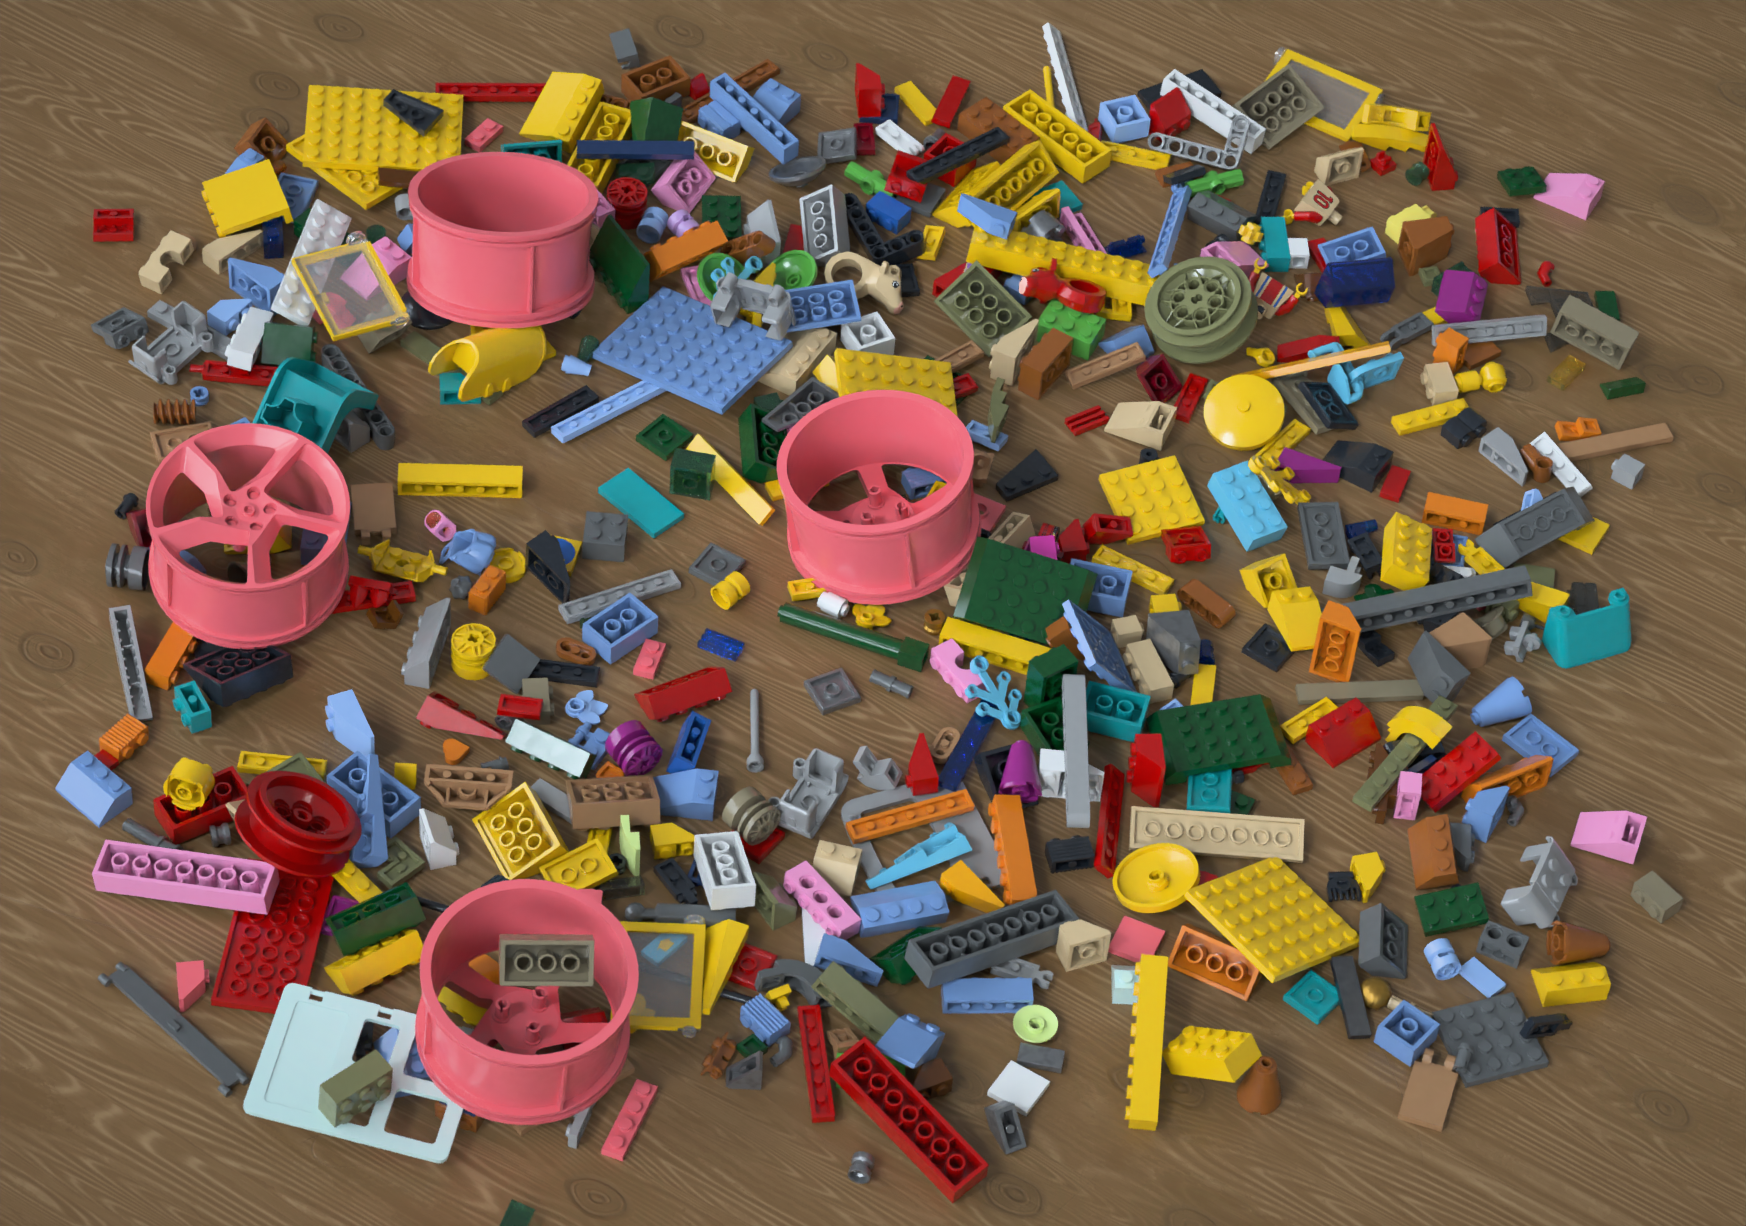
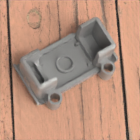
M727 273L726 276L721 277L716 282L718 291L710 304L715 324L730 328L742 307L745 310L764 314L762 322L772 324L765 336L767 338L781 341L791 323L793 326L796 325L791 296L782 286L775 285L773 287L768 284L756 283L752 280L738 279L733 273Z
M186 301L180 302L171 310L174 327L170 326L148 347L145 336H142L132 345L134 362L132 360L128 362L159 384H164L165 382L169 385L176 384L178 382L177 372L198 355L201 350L211 352L214 349V331L207 326L205 314Z
M814 748L806 761L803 758L794 760L793 777L798 780L791 792L786 790L781 799L771 797L768 800L781 813L779 826L809 839L815 836L847 785L849 776L843 773L844 760L842 758Z
M1551 836L1546 837L1548 843L1526 847L1520 859L1521 862L1533 860L1536 864V868L1529 881L1531 885L1506 890L1501 901L1502 907L1517 926L1536 923L1540 929L1554 927L1551 924L1556 920L1560 921L1557 912L1561 907L1569 886L1577 885L1578 878L1575 874V867Z

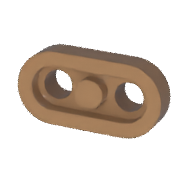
M945 727L940 730L930 747L933 762L943 764L950 760L960 741V733L957 729Z

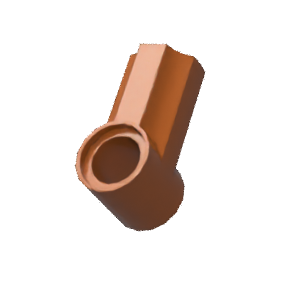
M1530 443L1524 445L1519 453L1524 463L1533 472V479L1539 483L1548 482L1551 478L1553 461L1549 457L1542 456L1534 445Z

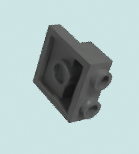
M125 307L91 324L92 331L104 337L105 344L114 349L126 347L131 341L140 339L149 332L145 317Z

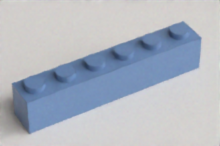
M723 73L710 81V97L741 122V126L783 165L798 156L799 140L731 77Z

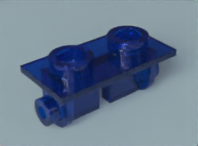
M1139 234L1127 238L1126 242L1124 239L1112 241L1107 247H1103L1107 254L1118 255L1123 258L1147 252L1142 244L1145 243V238Z

